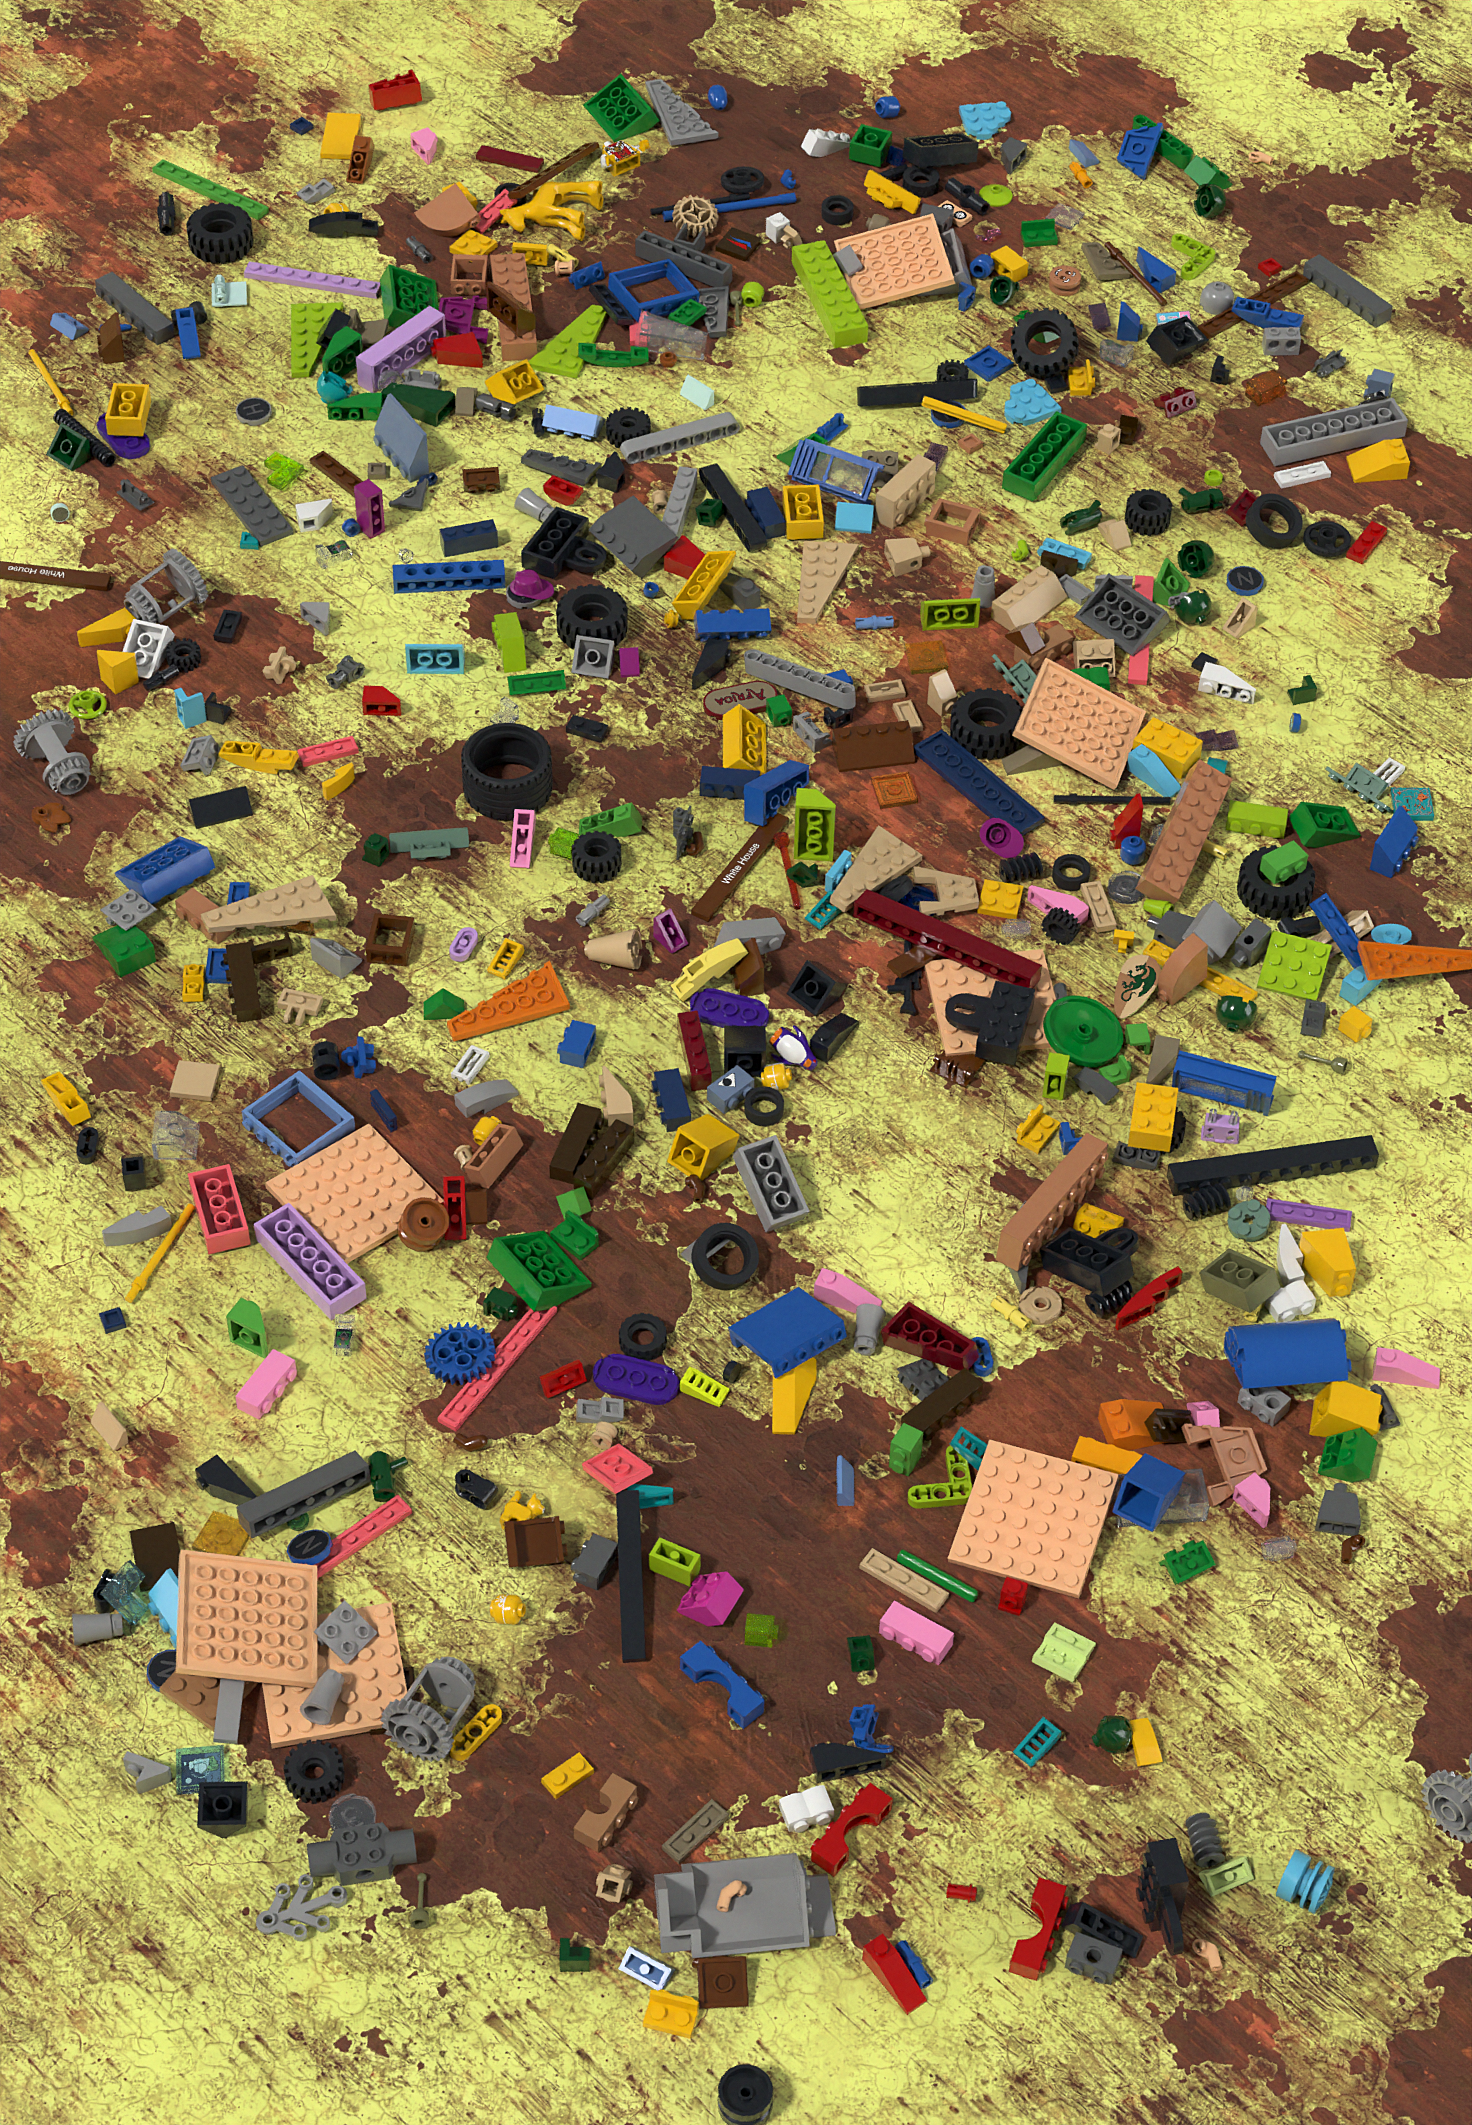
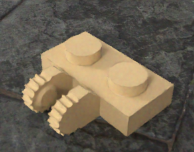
M284 988L277 1002L278 1008L286 1010L283 1019L284 1023L289 1024L293 1011L298 1012L295 1020L297 1026H302L305 1014L317 1016L323 1003V996Z

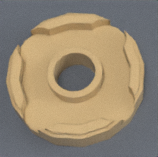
M1030 1287L1020 1296L1019 1311L1031 1319L1032 1324H1051L1061 1314V1298L1054 1290L1048 1287ZM1043 1303L1046 1305V1307L1038 1308L1035 1306V1304Z

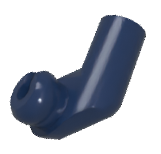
M434 472L423 475L419 478L417 485L426 478L429 480L428 487L436 483L438 476Z

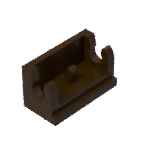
M288 931L284 932V939L254 945L252 939L248 940L250 942L253 964L293 956L292 942Z
M1156 1408L1144 1422L1153 1442L1187 1443L1182 1426L1184 1424L1196 1426L1191 1417V1411Z

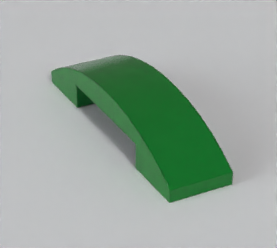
M578 343V357L599 366L615 368L632 367L644 364L649 360L648 347L631 346L630 352L599 350L596 349V344Z

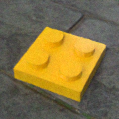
M469 229L449 248L452 254L489 255L497 248V241Z
M985 879L977 913L1017 920L1024 886Z

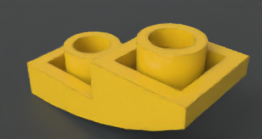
M352 762L336 769L335 777L322 782L323 796L327 801L344 791L354 780V765Z
M184 965L183 1002L203 1001L204 965Z
M1148 1717L1129 1720L1133 1730L1132 1740L1129 1745H1133L1137 1766L1141 1767L1163 1762L1157 1739Z

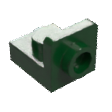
M800 861L787 870L786 876L804 888L817 880L818 865L814 863L808 867Z
M870 1635L847 1637L852 1672L874 1670V1650Z

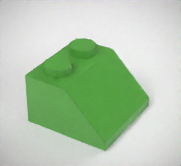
M240 1298L226 1315L230 1342L265 1359L268 1356V1348L260 1307L253 1301Z

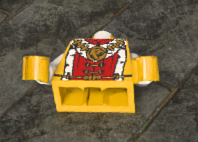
M648 139L640 141L637 146L629 145L621 140L613 144L609 141L605 142L602 146L601 167L603 169L608 168L615 177L640 166V154L646 149L651 148Z

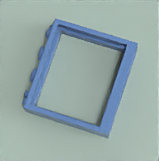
M300 1070L242 1110L243 1126L248 1131L251 1130L256 1134L260 1142H265L274 1154L281 1156L284 1162L292 1167L355 1131L354 1117ZM299 1091L337 1125L296 1154L258 1120Z

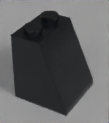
M724 1026V1074L738 1065L751 1077H761V1072H764L766 1065L765 1026Z

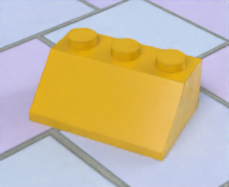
M527 359L497 372L484 381L488 391L494 398L511 404H517L545 390Z

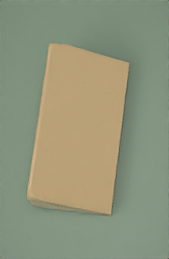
M98 1403L92 1416L91 1424L109 1446L116 1451L128 1444L126 1429L104 1403Z

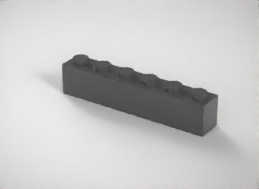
M645 230L635 239V256L653 263L670 259L685 276L713 287L728 286L732 282V265Z
M1319 254L1305 262L1303 276L1369 324L1377 328L1391 320L1393 309L1391 304Z
M110 272L95 280L96 294L157 346L175 337L173 323L115 273Z
M354 1450L237 1506L239 1524L253 1539L371 1482L369 1465Z

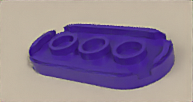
M106 412L98 418L97 430L118 456L125 459H136L144 456L150 450V440L145 432L143 436L107 435Z
M707 988L700 993L699 991L696 992L690 999V1011L698 1010L699 1019L702 1023L724 1028V1026L732 1025L766 1027L769 1022V1011L765 1004L754 998L719 989Z
M610 1354L604 1359L603 1357L599 1359L593 1368L595 1385L601 1391L648 1404L662 1405L673 1400L679 1391L678 1376L675 1375V1372L670 1367L622 1354Z

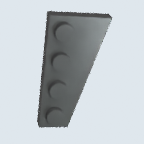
M729 286L697 289L700 293L699 303L707 307L703 319L709 338L727 336Z
M529 449L521 457V464L583 486L596 475L597 470L602 465L599 462H595L594 465L588 464L587 460L579 459V461L569 460L568 456L563 455L553 457L552 453Z

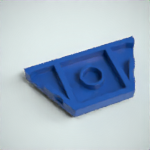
M1157 123L1158 126L1151 128L1145 126L1137 130L1126 131L1117 161L1142 180L1146 178L1164 127L1163 123Z

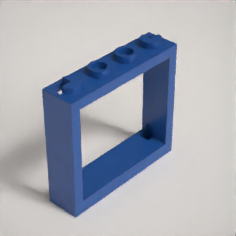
M670 259L609 273L608 288L637 322L669 315L689 299L699 303L700 293ZM667 277L680 293L638 303L625 287Z

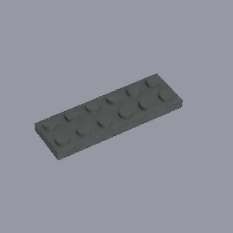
M243 465L211 477L212 485L249 533L258 540L260 547L293 535V528Z

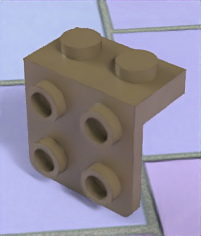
M357 309L349 311L351 318L347 326L362 335L363 347L374 345L385 337L389 325L388 319L362 322Z
M875 450L862 451V458L885 466L883 472H877L872 488H882L898 473V452L891 450L876 452ZM862 466V486L864 487L870 469Z

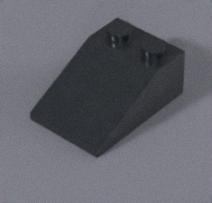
M1187 316L1156 326L1146 340L1150 348L1168 366L1181 361L1209 341Z

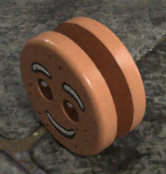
M1062 265L1051 270L1049 274V289L1054 294L1071 296L1079 291L1081 274L1076 268Z

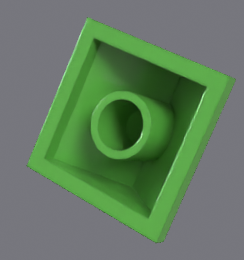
M1168 558L1164 559L1155 580L1152 602L1169 606V597L1187 592L1190 584Z

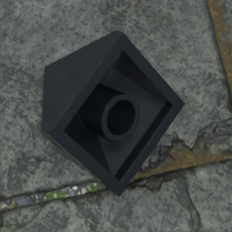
M248 1781L199 1782L197 1828L220 1838H225L246 1827L248 1819Z

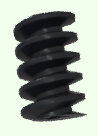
M1035 852L1029 855L1023 854L1022 857L1016 856L1015 859L1013 857L1007 860L1002 859L999 863V874L1004 883H1006V878L1009 879L1010 883H1013L1014 876L1018 881H1021V875L1028 879L1029 873L1034 878L1036 877V871H1038L1040 876H1043L1042 862Z
M1220 1183L1208 1186L1206 1189L1201 1188L1199 1191H1192L1191 1194L1186 1193L1182 1198L1183 1210L1189 1220L1193 1219V1214L1196 1218H1199L1200 1211L1203 1215H1207L1208 1208L1211 1213H1214L1216 1207L1220 1211L1223 1210V1203L1226 1208L1231 1206L1229 1194Z
M1127 1280L1104 1297L1094 1292L1084 1297L1088 1308L1097 1317L1102 1318L1104 1313L1109 1314L1111 1309L1116 1310L1118 1305L1122 1306L1125 1301L1128 1302L1131 1299L1130 1293L1133 1290L1130 1281Z

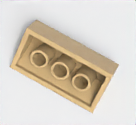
M1040 565L992 602L991 618L1010 631L1023 624L1031 622L1036 624L1066 601L1068 596L1057 576Z

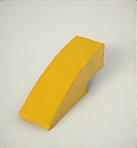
M60 1072L41 1080L42 1085L57 1108L72 1126L91 1118L87 1103L78 1095L76 1088Z

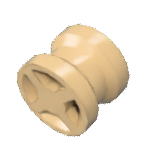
M598 1422L595 1427L596 1432L592 1434L590 1440L598 1448L609 1449L612 1445V1439L617 1435V1429L608 1422Z

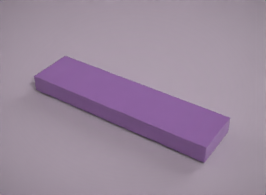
M1267 1198L1266 1208L1269 1211L1270 1220L1325 1229L1344 1228L1345 1232L1350 1231L1352 1211Z

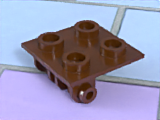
M944 1050L942 1054L934 1056L933 1062L935 1063L929 1071L966 1088L985 1062V1059L975 1057V1054L946 1056Z

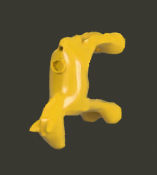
M597 180L546 182L541 185L539 190L535 189L533 191V199L530 202L519 207L500 210V214L503 215L501 223H508L516 231L522 232L525 229L524 220L531 219L541 226L566 229L572 234L574 239L582 241L586 230L584 212L557 206L570 200H580L589 203L600 211L604 202L602 195L603 183ZM578 191V192H584V193H587V194L572 193V192ZM557 216L565 217V218H568L569 220H565V219H562V218H558Z

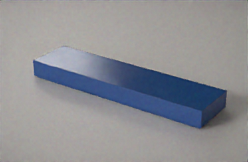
M1327 893L1323 894L1309 905L1352 967L1357 968L1362 965L1357 949L1358 941L1360 940Z

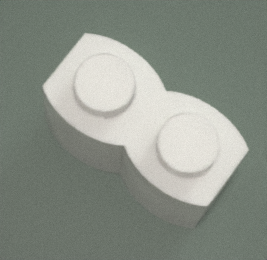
M1298 1280L1280 1288L1266 1300L1265 1306L1276 1322H1288L1293 1320L1296 1315H1307L1312 1312L1315 1307L1316 1298L1305 1282Z
M824 1785L815 1786L800 1793L790 1794L779 1800V1808L789 1832L795 1831L800 1833L807 1830L810 1825H825L834 1818V1808Z

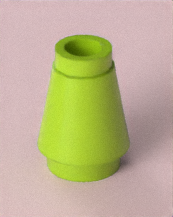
M1146 899L1143 905L1144 910L1159 918H1162L1166 911H1174L1175 908L1174 904H1171L1170 901Z

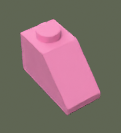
M427 127L411 133L410 136L412 149L429 165L437 150L436 142L438 139L436 134Z
M1211 1402L1187 1403V1409L1191 1411V1417L1196 1426L1211 1425V1427H1220L1219 1409Z
M1253 1473L1235 1486L1233 1500L1264 1529L1267 1527L1270 1512V1487L1265 1479Z

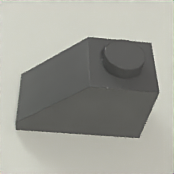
M1011 137L1006 142H1003L1000 148L1001 161L1007 174L1011 175L1027 155V143Z

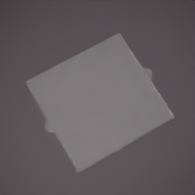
M1058 203L1054 209L1050 210L1045 219H1055L1056 225L1072 230L1076 224H1079L1085 213Z

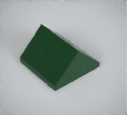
M61 423L46 455L70 471H74L92 459L89 439L66 424Z

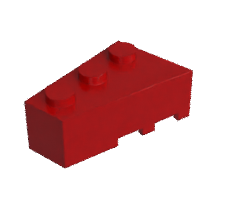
M413 69L408 70V74L402 76L396 74L395 78L389 81L383 79L368 85L370 103L374 110H384L388 107H400L404 104H416L422 101L420 82Z

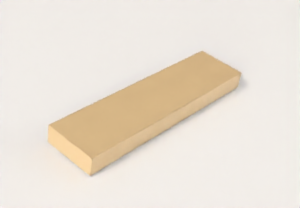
M873 1548L860 1563L859 1568L935 1613L938 1612L949 1597L947 1591Z

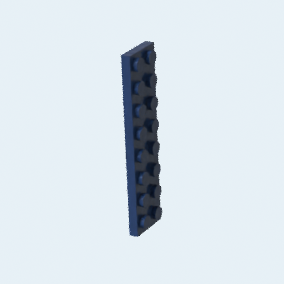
M942 729L913 746L914 753L990 819L1000 818L1016 828L1022 836L1045 822V817Z

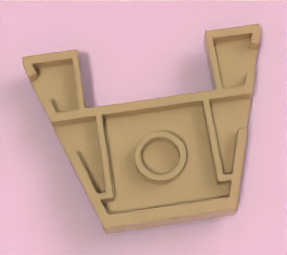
M914 866V882L935 884L939 901H920L919 910L921 913L926 915L936 913L939 916L944 915V911L954 910V912L978 908L979 899L974 878Z

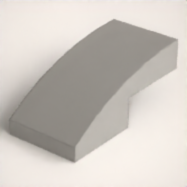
M322 179L314 186L309 183L298 191L297 195L308 204L322 200L336 190L326 179Z
M602 1397L600 1402L578 1399L576 1403V1422L598 1423L603 1421L610 1423L623 1420V1399Z

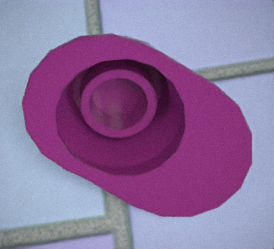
M530 569L517 571L515 579L510 584L511 592L518 596L545 600L554 594L553 585L549 581L539 578L538 574Z
M991 818L986 820L981 826L980 839L982 843L999 856L1004 858L1015 857L1022 851L1024 846L1022 834L1006 821L1000 818Z

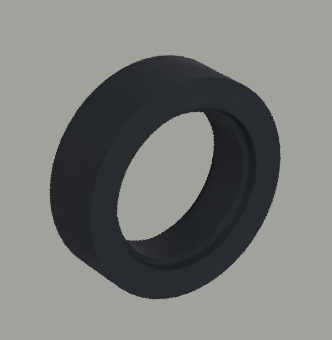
M1268 493L1259 496L1246 513V526L1250 534L1259 543L1270 548L1280 549L1289 546L1298 536L1303 526L1301 513L1295 504L1278 494ZM1271 509L1281 514L1288 523V532L1277 533L1266 527L1260 518V510Z
M717 1223L707 1228L696 1240L692 1248L691 1259L696 1274L704 1283L715 1289L732 1290L743 1285L755 1272L759 1261V1252L755 1240L745 1229L732 1223ZM726 1238L739 1246L744 1257V1264L739 1273L725 1275L717 1272L710 1265L706 1250L711 1240Z

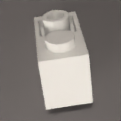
M332 499L295 504L296 517L301 533L319 530L333 515Z

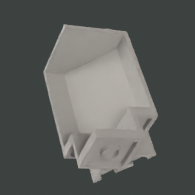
M797 1853L681 1864L682 1872L654 1875V1894L661 1953L691 1950L692 1958L808 1947L810 1946L809 1938L836 1936L827 1873L807 1875L803 1860L799 1861ZM734 1880L742 1881V1884H745L747 1887L746 1893L741 1897L734 1895L731 1898L727 1912L717 1910L716 1906L721 1890Z

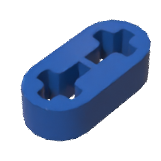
M974 1337L971 1340L982 1351L981 1353L978 1352L979 1358L972 1365L973 1371L981 1377L989 1376L993 1370V1359L989 1344L982 1337ZM980 1361H983L984 1366L987 1367L983 1368L982 1365H980Z

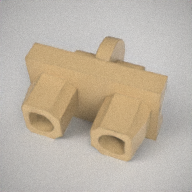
M285 646L279 647L277 653L270 654L269 662L271 666H265L263 673L266 679H274L276 684H282L286 673L295 670L296 662L292 656L286 654Z

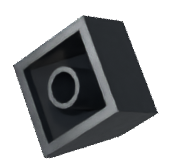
M806 960L786 994L813 1015L818 1016L839 999L847 983L819 962Z

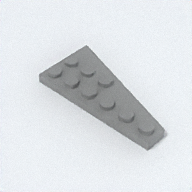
M662 79L645 81V87L670 146L718 138V132L712 130L709 123L703 122L701 116L687 103H683L681 97L675 95Z

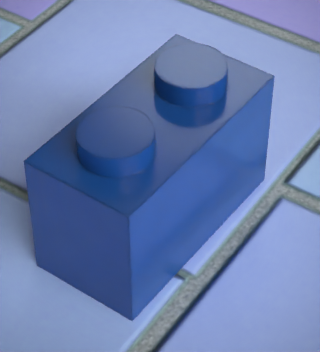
M572 1020L570 1026L565 1028L563 1042H559L557 1054L560 1055V1063L584 1068L596 1040V1025Z

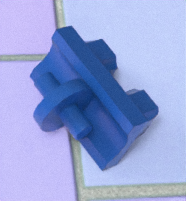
M357 1036V1044L353 1048L351 1046L347 1047L341 1053L342 1061L354 1067L355 1078L361 1079L363 1073L373 1074L376 1068L375 1060L366 1059L372 1058L374 1045L364 1043V1037Z

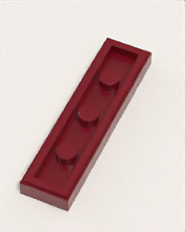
M481 145L476 153L477 160L539 173L544 165V159L485 145Z

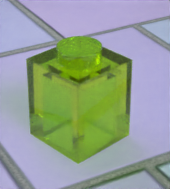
M558 827L548 839L550 854L572 860V845L576 839H579V834Z
M747 1613L744 1645L772 1648L773 1639L778 1638L779 1625H774L775 1616Z

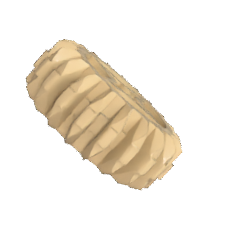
M690 195L688 198L683 197L675 205L672 214L676 229H681L683 224L687 223V237L692 235L693 239L700 233L702 228H705V236L708 233H712L718 221V211L715 205L710 204V199L705 200L704 196L702 198H698V195L695 197Z

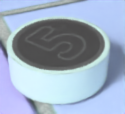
M57 503L50 509L51 517L56 522H63L69 517V509L63 503Z

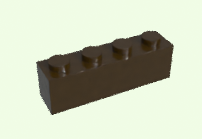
M250 942L225 945L226 953L223 954L224 966H229V970H225L226 979L232 985L228 987L229 998H234V1003H230L232 1016H237V1023L261 1020V1007Z
M577 1103L549 1165L551 1179L573 1184V1176L590 1155L591 1145L594 1146L597 1140V1131L603 1127L604 1118H602L600 1108Z
M615 1119L573 1176L574 1189L584 1186L588 1199L593 1200L634 1144V1126Z
M963 1368L901 1417V1426L905 1423L922 1431L923 1442L931 1440L938 1430L946 1428L952 1419L956 1416H961L971 1404H976L981 1400L983 1396V1383L966 1368Z

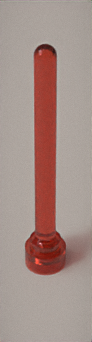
M778 832L773 836L775 846L780 849L785 873H787V870L792 867L787 848L790 839L788 833ZM787 877L793 907L799 910L801 902L797 885Z

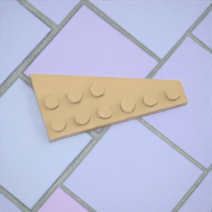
M804 541L797 623L816 624L826 602L830 600L833 590L837 588L848 564L852 562L854 554L857 553L859 544Z
M313 875L201 914V920L209 933L233 931L238 927L255 929L254 926L258 925L275 927L296 925L299 921L310 920L311 923H316L319 919L337 920L335 912Z

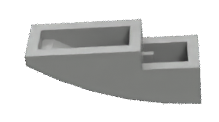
M507 1079L488 1081L455 1094V1105L468 1118L479 1111H482L484 1114L518 1096L519 1092Z
M162 1205L145 1215H142L138 1210L102 1230L104 1244L106 1246L128 1245L162 1235L172 1228L171 1216Z

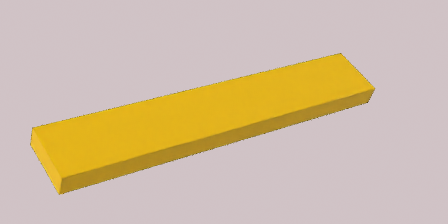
M1153 939L1144 949L1143 955L1152 957L1158 964L1164 966L1175 949ZM1208 966L1207 977L1199 983V985L1220 996L1232 995L1243 997L1242 1001L1249 1003V1000L1254 1001L1258 994L1257 991Z

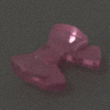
M998 228L987 230V235L985 236L977 234L976 240L992 242L993 237L1001 235V230Z

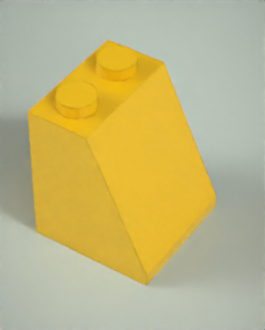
M705 1114L678 1127L667 1162L685 1175L695 1174L703 1181L734 1152L740 1135L710 1114Z
M1344 1228L1302 1232L1299 1242V1249L1303 1254L1302 1267L1329 1297L1350 1295L1356 1267Z
M1346 1381L1328 1382L1314 1398L1309 1434L1328 1437L1362 1427L1371 1436L1376 1435L1380 1429L1378 1419L1382 1411V1405L1380 1404L1381 1395Z

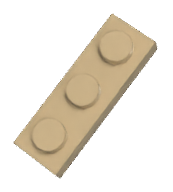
M1101 882L1082 883L1080 889L1085 903L1089 907V913L1096 932L1115 930L1117 923Z

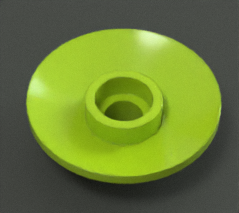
M999 184L987 185L979 192V196L992 207H1001L1009 204L1013 196L1009 188Z

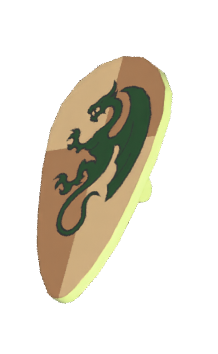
M1136 955L1129 958L1123 964L1114 995V1009L1117 1018L1125 1019L1134 1014L1156 989L1161 969L1160 965L1152 957Z

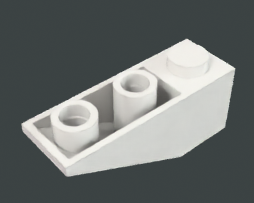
M809 129L801 147L810 156L824 157L848 148L851 139L848 134L843 132L839 134L833 131L826 132L821 129Z
M1206 662L1198 687V691L1249 704L1254 703L1256 689L1224 666Z

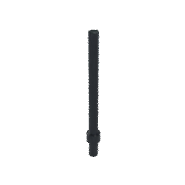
M749 193L729 194L727 197L710 199V204L717 205L750 200ZM675 205L650 209L651 216L663 214V211L674 210Z
M1069 793V795H1054L1053 803H1069V805H1077V803L1129 804L1134 796H1088ZM1141 796L1143 804L1170 805V797Z

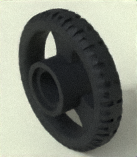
M735 167L727 170L721 176L722 187L736 194L754 192L764 184L763 173L753 167ZM751 176L756 177L758 180L755 182L751 181Z
M1318 521L1306 528L1303 542L1310 552L1318 556L1336 557L1344 554L1349 549L1351 536L1348 530L1340 524L1331 521ZM1343 538L1344 543L1336 548V539ZM1311 540H1317V545L1314 544Z

